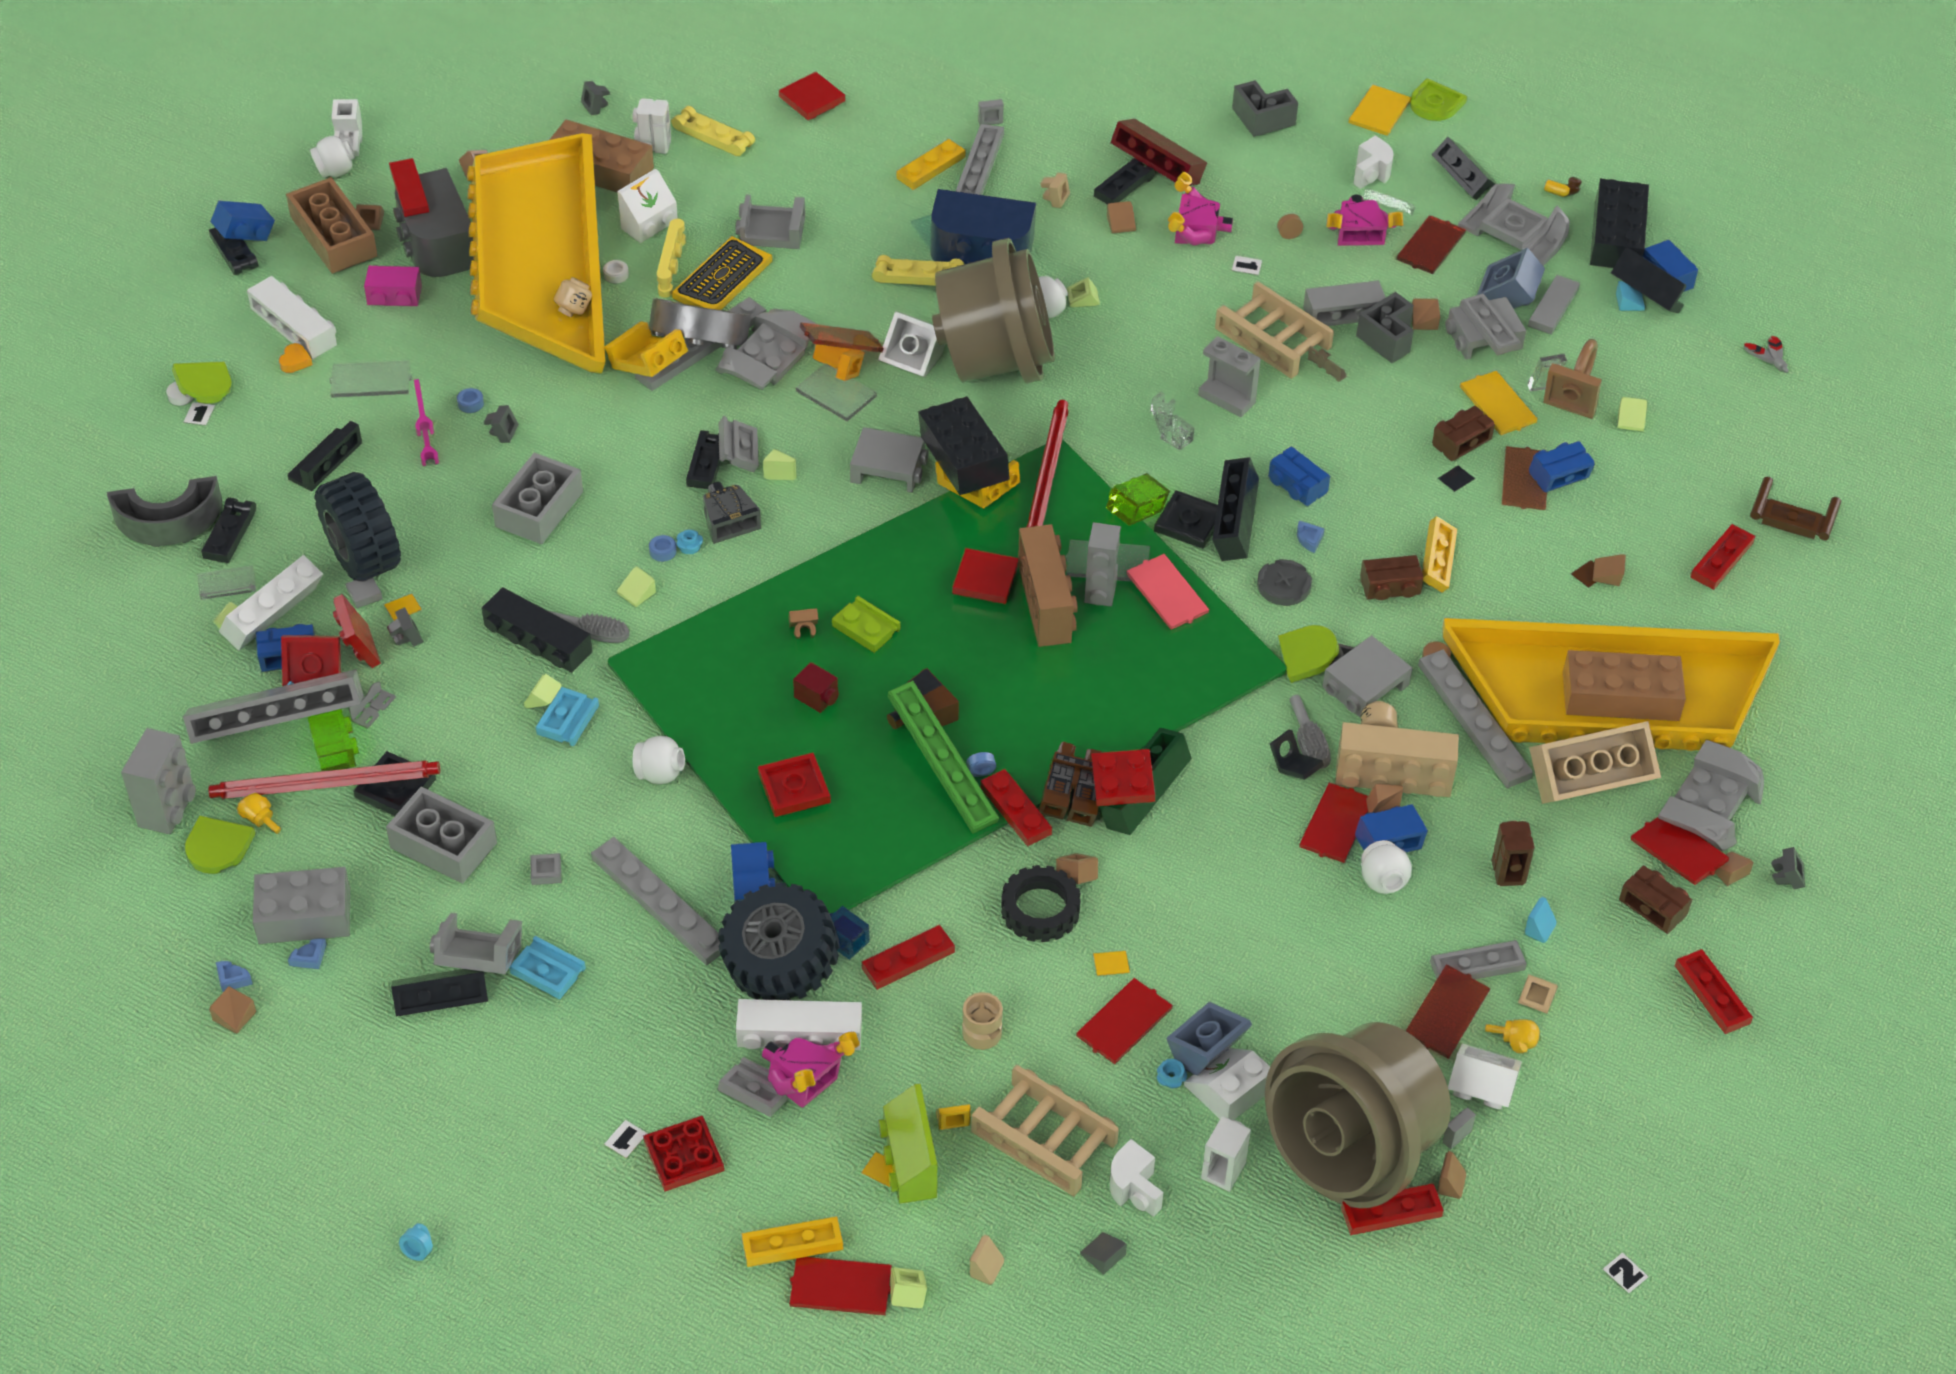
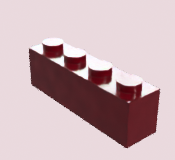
M1135 118L1117 122L1111 144L1145 165L1152 167L1155 171L1173 182L1178 180V176L1181 173L1186 172L1192 178V183L1189 186L1200 184L1207 165L1206 161Z

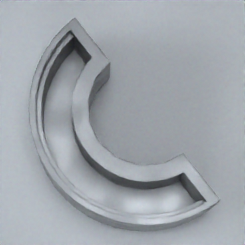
M653 298L649 328L652 335L663 337L673 330L679 329L683 337L689 338L688 343L704 345V341L722 343V348L730 347L737 350V345H742L748 338L751 315Z
M217 476L189 480L188 488L181 496L165 503L144 501L136 494L134 488L107 492L112 515L118 529L131 540L153 547L189 542L214 523L222 507V496Z

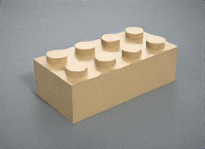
M1648 721L1529 747L1542 804L1661 778Z
M1343 722L1337 755L1335 784L1373 789L1375 784L1403 786V793L1450 797L1458 763L1459 734Z

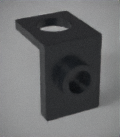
M1287 730L1270 743L1280 773L1305 780L1324 766L1323 760L1300 754L1293 730ZM1284 741H1288L1290 744L1289 752L1282 757L1280 746Z

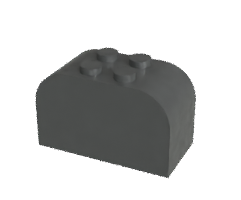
M443 168L419 174L429 206L428 213L404 217L395 188L394 194L397 207L393 208L396 222L400 225L396 227L397 235L400 242L404 241L403 248L406 257H411L414 266L419 267L420 273L430 277H443L470 270L471 260H474L472 256H469L470 242L473 241V237H469L471 221L468 218V214L448 169Z

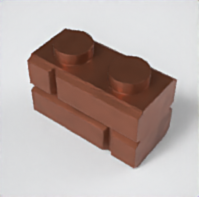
M1473 406L1466 411H1458L1448 421H1440L1434 428L1432 443L1437 450L1443 452L1444 456L1452 462L1491 440L1495 424L1477 406Z
M1417 555L1362 561L1360 579L1367 600H1386L1389 597L1399 596L1410 598L1421 594L1423 574L1421 567H1419Z
M1526 821L1502 822L1499 825L1491 859L1497 885H1524L1527 881L1535 847L1531 837L1530 825Z
M1644 865L1624 883L1619 898L1621 902L1666 934H1669L1687 916L1693 900L1684 889L1674 887L1664 879L1660 872L1652 871Z

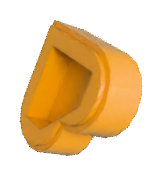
M298 343L288 345L284 350L285 354L279 358L280 368L286 373H293L313 365L312 359L305 348Z

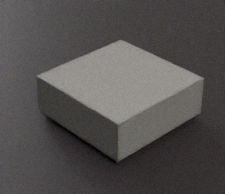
M1002 99L978 102L979 125L1003 123L1004 104Z
M374 578L364 582L354 580L346 583V589L356 608L382 599L381 591Z
M560 853L530 855L532 885L562 883Z
M1468 1107L1462 1110L1449 1122L1444 1133L1443 1143L1450 1149L1456 1146L1472 1131L1476 1114Z

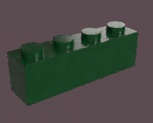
M1160 727L1143 749H1150L1155 802L1099 806L1107 829L1127 835L1133 833L1192 759L1184 733Z

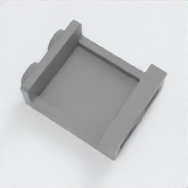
M746 195L744 203H740L739 218L741 220L736 221V235H740L741 241L752 246L800 249L805 222V198L795 197L793 208L752 205L751 195Z
M1507 297L1489 300L1520 340V349H1523L1526 329ZM1460 306L1450 308L1448 319L1445 322L1447 333L1452 335L1457 350L1461 351L1465 360L1471 359L1474 348L1488 346L1489 344Z
M1217 336L1203 350V355L1210 358L1208 379L1199 387L1198 396L1242 417L1256 403L1261 358Z
M863 427L850 462V483L861 484L864 474L906 481L907 492H913L915 484H920L921 466L927 464L929 450L925 449V442L921 437Z
M1371 635L1325 669L1322 686L1329 695L1334 696L1350 712L1360 717L1361 711L1365 706L1377 701L1394 687H1397L1400 691L1408 687L1412 667Z
M450 913L446 921L441 922L438 933L431 938L430 952L434 953V965L506 974L521 949L522 921L510 920L500 935L458 929L457 913Z

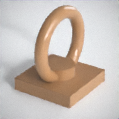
M1589 339L1584 344L1574 370L1554 363L1551 364L1548 371L1543 403L1593 419L1602 379L1590 376L1598 349L1595 339Z

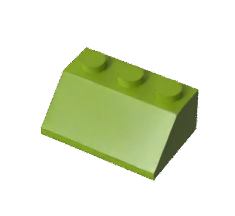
M921 1083L914 1084L884 1105L883 1119L878 1120L880 1137L886 1138L888 1146H883L886 1165H892L893 1173H889L891 1192H897L899 1204L937 1198L936 1155Z

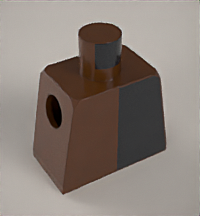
M928 668L907 682L914 681L941 726L959 720V701ZM896 710L887 715V720L893 729L896 730L905 725Z

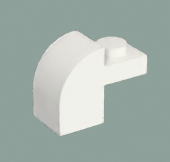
M333 99L332 123L335 131L334 136L340 137L342 141L347 140L354 155L359 156L360 143H362V119L358 99Z
M1376 135L1359 145L1353 184L1360 189L1369 183H1373L1376 179L1386 183L1391 175L1393 150L1389 144Z
M1132 1139L1116 1153L1112 1160L1110 1192L1119 1206H1122L1130 1199L1137 1209L1146 1211L1154 1217L1162 1209L1164 1193L1148 1181L1154 1174L1155 1157Z

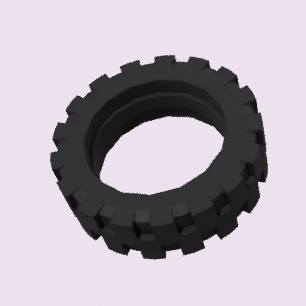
M1034 865L1032 869L1028 870L1026 867L1022 868L1017 875H1011L1009 883H1005L1003 886L1001 897L1002 918L1006 919V926L1010 930L1013 929L1015 931L1014 934L1017 936H1025L1027 940L1035 942V939L1041 940V942H1049L1052 938H1055V940L1062 938L1065 932L1067 934L1073 930V924L1078 922L1081 903L1080 890L1076 888V882L1072 877L1068 878L1067 873L1062 870H1054L1055 867L1047 866L1046 868H1040V865ZM1047 889L1057 893L1064 900L1066 906L1057 915L1043 919L1033 918L1024 914L1017 907L1016 901L1027 891Z

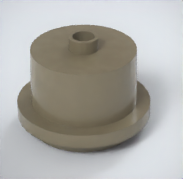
M1004 238L992 242L993 257L936 272L935 284L940 314L932 315L933 327L938 344L940 346L948 344L959 379L962 382L1019 370L1026 384L1043 380V364L1054 362L1055 353L1045 299L1029 249L1016 251L1012 240Z
M1382 1022L1362 1024L1343 1036L1333 1033H1315L1297 1040L1282 1050L1274 1059L1268 1071L1265 1084V1105L1270 1130L1275 1144L1286 1163L1300 1179L1317 1192L1339 1204H1342V1201H1344L1350 1207H1375L1403 1191L1414 1178L1419 1165L1420 1154L1441 1139L1450 1120L1451 1102L1449 1090L1436 1060L1426 1047L1411 1034L1397 1026Z

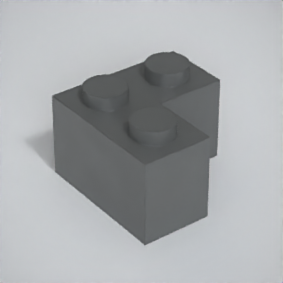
M1254 80L1234 86L1232 109L1254 137L1296 125L1298 101L1288 88L1266 94L1257 81Z
M1394 292L1359 314L1356 336L1389 362L1394 363L1410 353L1414 332L1410 325L1414 305L1397 292Z

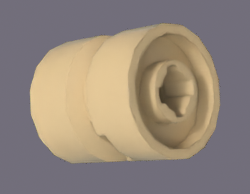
M980 992L969 996L964 1002L962 1035L964 1041L975 1049H990L997 1045L1001 1039L1003 1007L1001 1001L996 996Z

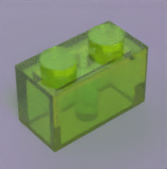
M1146 473L1133 477L1124 483L1116 484L1109 492L1110 498L1106 508L1130 526L1161 513L1170 490Z
M342 709L308 716L310 732L321 771L356 767L354 755L359 754L356 738H349V734L353 733L350 717H344Z

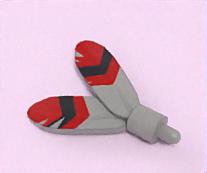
M1771 336L1768 339V350L1753 343L1744 344V349L1749 354L1774 364L1779 371L1785 373L1789 371L1787 368L1788 364L1782 359L1783 347L1778 337Z

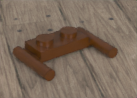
M1771 477L1763 478L1750 513L1752 519L1758 520L1761 518L1764 525L1814 539L1817 535L1821 540L1829 539L1841 505L1840 498H1831L1826 515L1823 516V514L1777 500L1767 499L1773 479Z

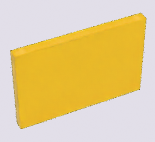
M1372 85L1349 118L1348 123L1388 136L1411 102V97Z

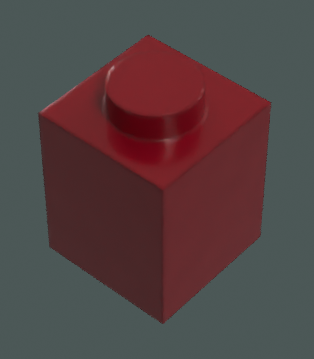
M812 662L793 679L794 698L819 713L828 705H833L839 696L838 678Z

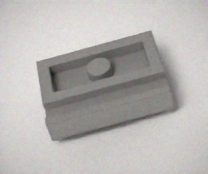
M723 416L719 421L720 460L724 461L727 459L730 461V464L754 473L759 466L757 428L736 420L730 422L727 420V417Z
M745 1057L741 1059L739 1065H735L719 1081L718 1091L769 1117L787 1101V1096L778 1095L772 1083L769 1082V1070Z

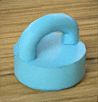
M421 1223L414 1225L413 1228H409L399 1239L400 1249L412 1260H424L433 1248L429 1230Z

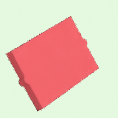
M1165 554L1149 561L1144 560L1142 564L1127 570L1126 574L1170 630L1187 622L1191 624L1194 619L1209 613L1208 607Z

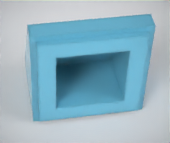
M1618 281L1616 297L1619 311H1644L1645 305L1642 293L1627 283Z
M1539 898L1528 916L1525 928V935L1542 943L1548 940L1557 923L1546 898Z

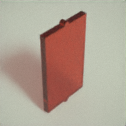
M1429 215L1397 255L1396 260L1411 265L1414 269L1418 268L1434 274L1464 236L1466 229L1451 224L1450 221H1444Z
M800 323V328L804 335L813 344L883 353V346L869 331Z
M1506 446L1501 505L1521 507V509H1546L1547 492L1545 493L1529 473L1533 456L1541 450L1530 449V447Z
M1446 964L1406 1029V1032L1420 1041L1427 1050L1430 1048L1449 1059L1491 988L1471 978V974H1464Z

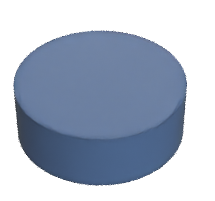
M474 388L462 390L457 395L458 408L465 413L479 411L484 405L482 392Z
M656 536L649 543L650 556L656 561H669L676 555V542L670 536Z
M988 752L973 754L966 760L969 771L975 777L989 775L996 769L994 755Z

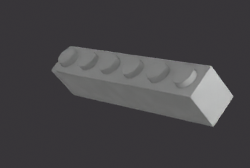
M355 669L188 708L183 719L190 743L192 744L360 705L364 695L357 670Z

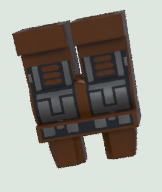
M1061 742L1049 766L1039 812L1042 815L1063 820L1070 801L1066 821L1092 827L1099 806L1096 805L1091 753L1102 752L1087 749L1083 759L1074 756L1076 746L1071 743ZM1048 806L1055 807V808H1059V809H1051V808H1049ZM1076 813L1083 814V815H1087V816H1079V815H1077Z

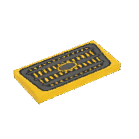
M731 236L672 291V298L686 305L722 310L772 262V255Z

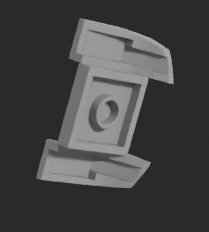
M1495 184L1485 197L1458 223V227L1476 236L1486 232L1520 250L1528 247L1544 266L1559 251L1568 236L1570 220L1558 206L1554 208L1550 217L1547 218L1511 200L1515 184Z
M771 309L769 312H762L756 316L754 327L752 328L754 333L738 350L726 347L715 371L720 374L728 373L761 390L769 382L776 385L803 357L809 340L820 330L821 326L791 310Z
M1706 740L1694 758L1693 769L1675 797H1669L1658 818L1695 833L1718 850L1724 851L1737 843L1735 824L1730 820L1746 794L1755 803L1761 804L1764 789L1762 769L1742 752Z

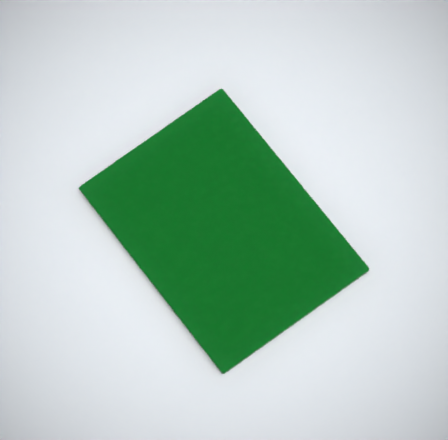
M1063 439L1054 478L1052 479L1043 525L1052 524L1054 534L1060 536L1061 551L1059 553L1064 555L1066 559L1065 576L1070 575L1072 583L1070 594L1075 596L1077 601V612L1073 613L1076 620V631H1072L1071 643L1038 647L1019 567L1017 568L1006 604L952 594V587L966 548L1018 558L1019 528H1026L1029 521L1045 444L1014 459L1019 463L1020 483L984 509L958 494L948 491L608 658L610 669L664 736L672 738L678 747L683 749L685 762L751 843L766 842L767 851L773 850L774 868L772 869L781 881L786 883L787 887H790L791 884L802 886L804 891L811 890L814 892L817 898L826 905L831 919L1009 824L985 794L999 819L997 823L972 834L907 727L903 725L895 730L890 726L887 715L895 710L887 697L888 691L906 684L924 669L928 668L959 701V720L942 727L964 763L966 764V760L976 753L988 752L994 755L996 769L986 776H973L979 787L981 780L1006 769L1036 808L1040 806L1049 766L1061 742L1071 743L1076 746L1074 756L1083 759L1087 749L1098 750L1102 753L1142 750L1160 727L1179 732L1286 673L1287 666ZM1093 522L1121 526L1116 564H1118L1117 583L1112 606L1085 603L1088 544ZM1163 554L1167 556L1209 609V613L1194 619L1191 624L1187 622L1170 630L1126 574L1127 570L1142 564L1144 560L1149 561ZM857 596L900 622V630L898 632L895 631L892 634V638L875 653L832 626V618L849 603L855 602ZM817 608L818 623L815 625V636L811 637L810 630L807 627H803L800 629V639H796L794 635L795 627H789V611ZM810 662L838 678L839 696L833 705H828L821 713L794 698L793 679ZM814 753L830 793L831 803L774 817L758 775V766Z

